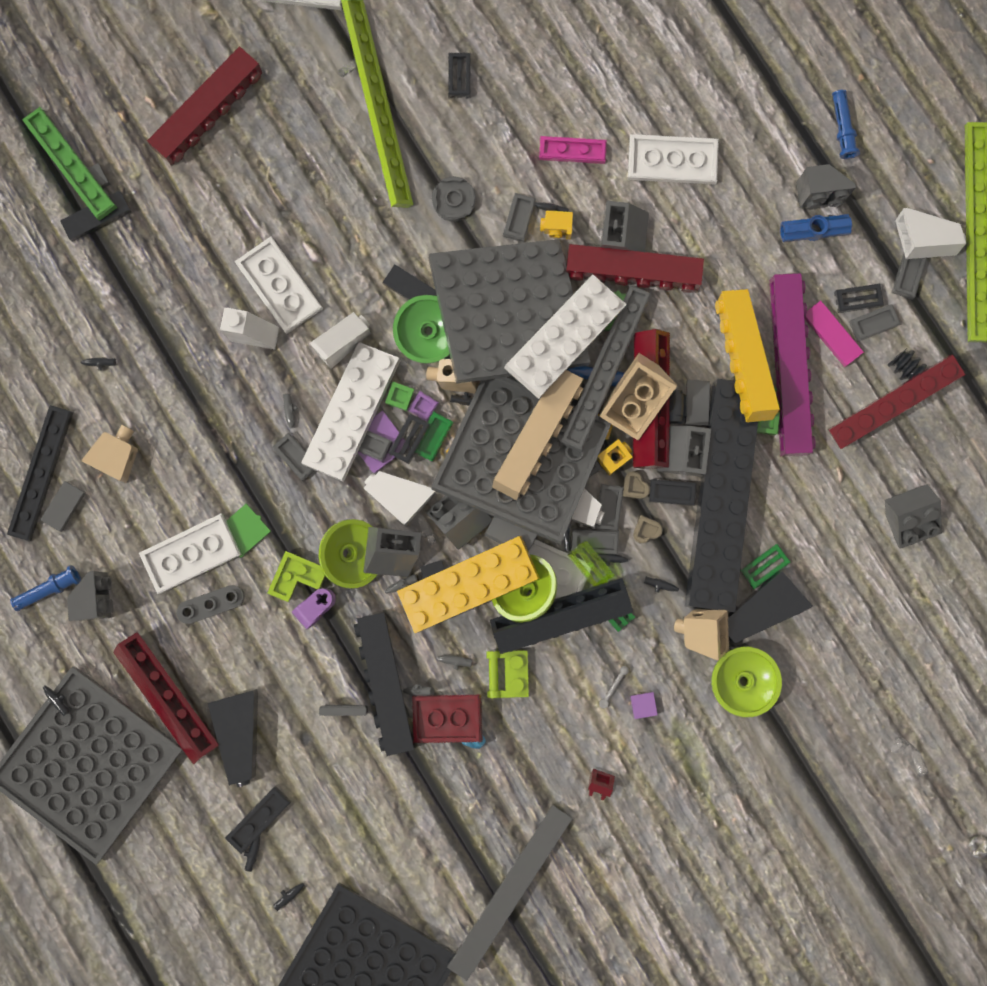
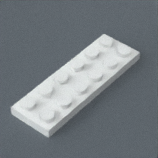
M592 275L516 353L504 368L539 399L627 304L598 278Z
M358 342L301 462L304 466L344 482L400 363L398 357Z

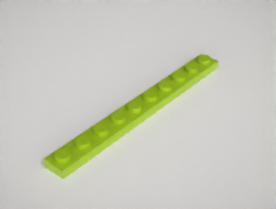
M341 0L391 207L409 208L413 205L364 1Z
M967 122L965 124L968 342L987 343V122Z

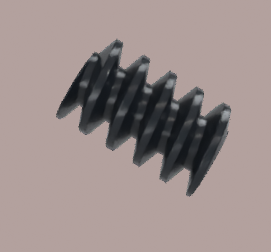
M905 349L887 365L888 367L896 365L894 374L902 371L900 380L911 379L927 367L925 363L918 366L921 360L920 357L912 359L915 353L914 350L906 352Z

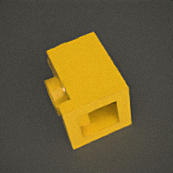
M546 211L545 218H541L540 231L544 232V234H549L551 238H561L562 235H566V240H571L573 212Z
M618 439L598 455L597 461L610 476L632 458L630 454L632 450L625 441L621 443ZM611 454H618L619 460L613 461Z

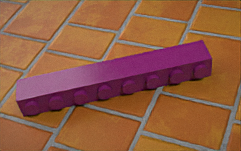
M801 273L774 274L769 281L776 394L780 404L778 411L780 412L778 425L780 457L808 456L813 453L816 447V440L812 436L811 427L814 426L813 413L810 414L813 395L812 391H809L808 382H811V370L807 368L810 349L806 347L808 325L804 322V316L807 314V304L803 302L806 285L805 281L802 280Z

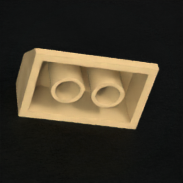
M639 353L602 405L599 416L631 437L639 440L675 390L677 384L659 365Z

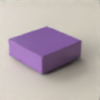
M419 391L409 406L408 411L428 422L439 402Z
M653 692L630 696L634 719L657 715Z

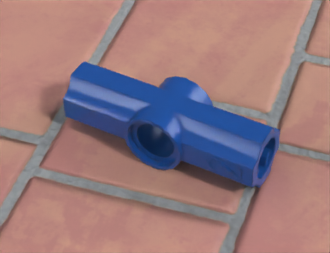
M849 214L828 217L816 215L810 219L783 221L780 224V235L783 242L799 240L817 241L820 238L850 235L852 221ZM811 225H817L820 228V232L814 231Z

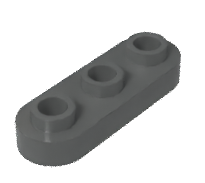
M229 585L184 601L177 608V617L182 623L192 624L235 609L243 604L245 599L244 591L238 586ZM231 592L235 594L233 601L228 599V595ZM209 600L213 602V607L211 609H208L206 606V603ZM187 608H190L192 612L189 617L185 615Z

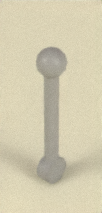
M622 666L620 668L619 676L606 697L599 702L601 708L605 709L608 707V700L623 676L629 673L628 667Z

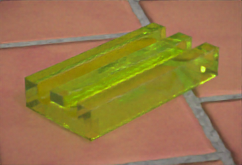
M584 540L568 554V557L593 587L607 583V580L615 576L587 540ZM583 548L586 549V551L591 555V557L603 570V572L606 574L605 576L602 575V573L597 569V567L585 554V552L582 550ZM577 553L582 557V559L587 563V565L599 578L598 582H596L592 575L587 571V569L575 556Z

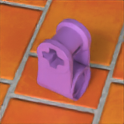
M318 589L291 613L308 630L333 607L336 602V595L330 589ZM320 595H328L326 598L328 603H320L322 599Z

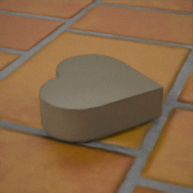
M633 471L625 476L623 497L644 499L649 495L650 487L646 482L642 481V476L638 472Z
M640 515L633 531V539L640 544L648 542L649 539H656L662 534V526L660 523Z

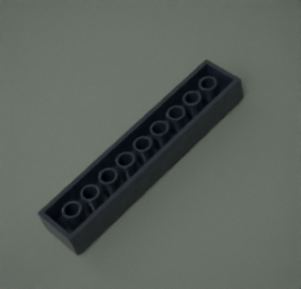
M716 379L712 384L709 426L707 427L711 429L706 475L701 477L685 600V606L726 610L730 613L735 612L758 428V421L746 422L744 414L741 413L739 393H736L735 381Z

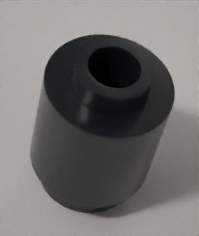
M674 390L669 397V423H685V418L687 417V395L683 394L682 390Z

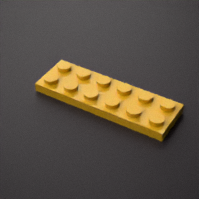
M518 536L398 590L397 593L414 633H418L540 578L522 536Z

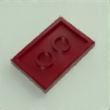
M481 694L412 696L413 743L483 742Z

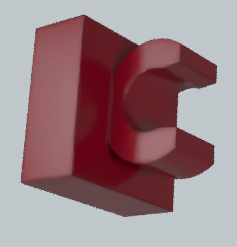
M593 769L588 786L589 796L596 792L601 794V800H604L606 796L610 797L613 792L615 776Z

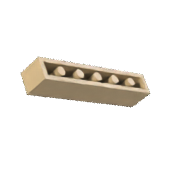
M565 370L541 396L497 473L492 488L515 500L519 498L520 494H526L531 484L528 482L530 476H536L542 465L539 462L542 455L545 457L548 455L552 444L549 442L553 436L558 437L563 427L560 424L563 417L568 419L573 410V406H571L574 399L578 401L584 390L581 387L583 378Z

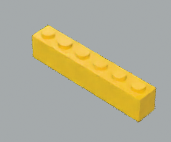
M748 289L722 291L719 299L715 302V310L720 316V330L722 334L724 333L726 340L725 351L730 356V371L734 373L736 380L735 391L737 394L739 393L741 400L740 411L744 414L746 422L773 420L779 411V405Z

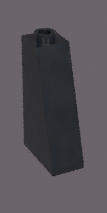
M778 571L738 605L735 612L728 614L729 641L737 643L809 610L813 605L783 571Z
M257 689L208 703L228 784H236L237 788L251 784L250 779L256 777Z

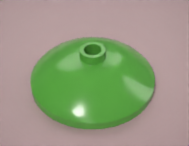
M421 295L404 303L398 310L393 323V336L399 350L409 359L425 364L439 362L441 359L448 357L450 354L437 296ZM431 327L433 329L432 334L426 335L425 329Z

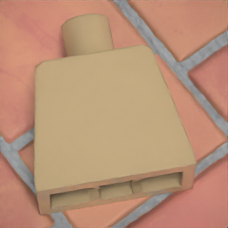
M441 359L439 367L427 368V380L437 381L444 390L475 394L481 382L480 380L456 384L451 359Z
M121 425L116 436L106 432L102 433L84 456L82 462L119 481L127 483L138 452V448L128 444L134 431Z
M695 609L684 617V620L677 619L675 621L674 631L684 634V642L687 649L715 660H719L729 651L728 611Z

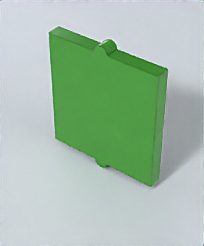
M247 503L227 520V524L242 554L239 556L240 558L271 532L261 520V516L257 515Z

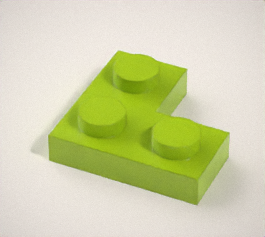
M285 551L267 593L290 602L298 582L315 589H320L325 579V574L320 565Z

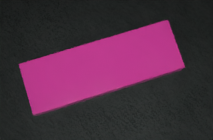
M540 136L539 160L605 164L607 140Z
M821 300L807 311L804 319L844 367L864 353Z

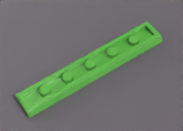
M41 107L22 119L99 221L117 208Z

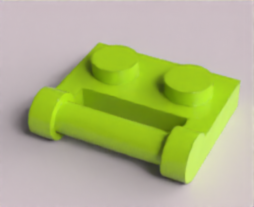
M528 650L512 651L500 654L499 651H486V658H489V691H487V698L529 697ZM498 658H505V690L498 689Z

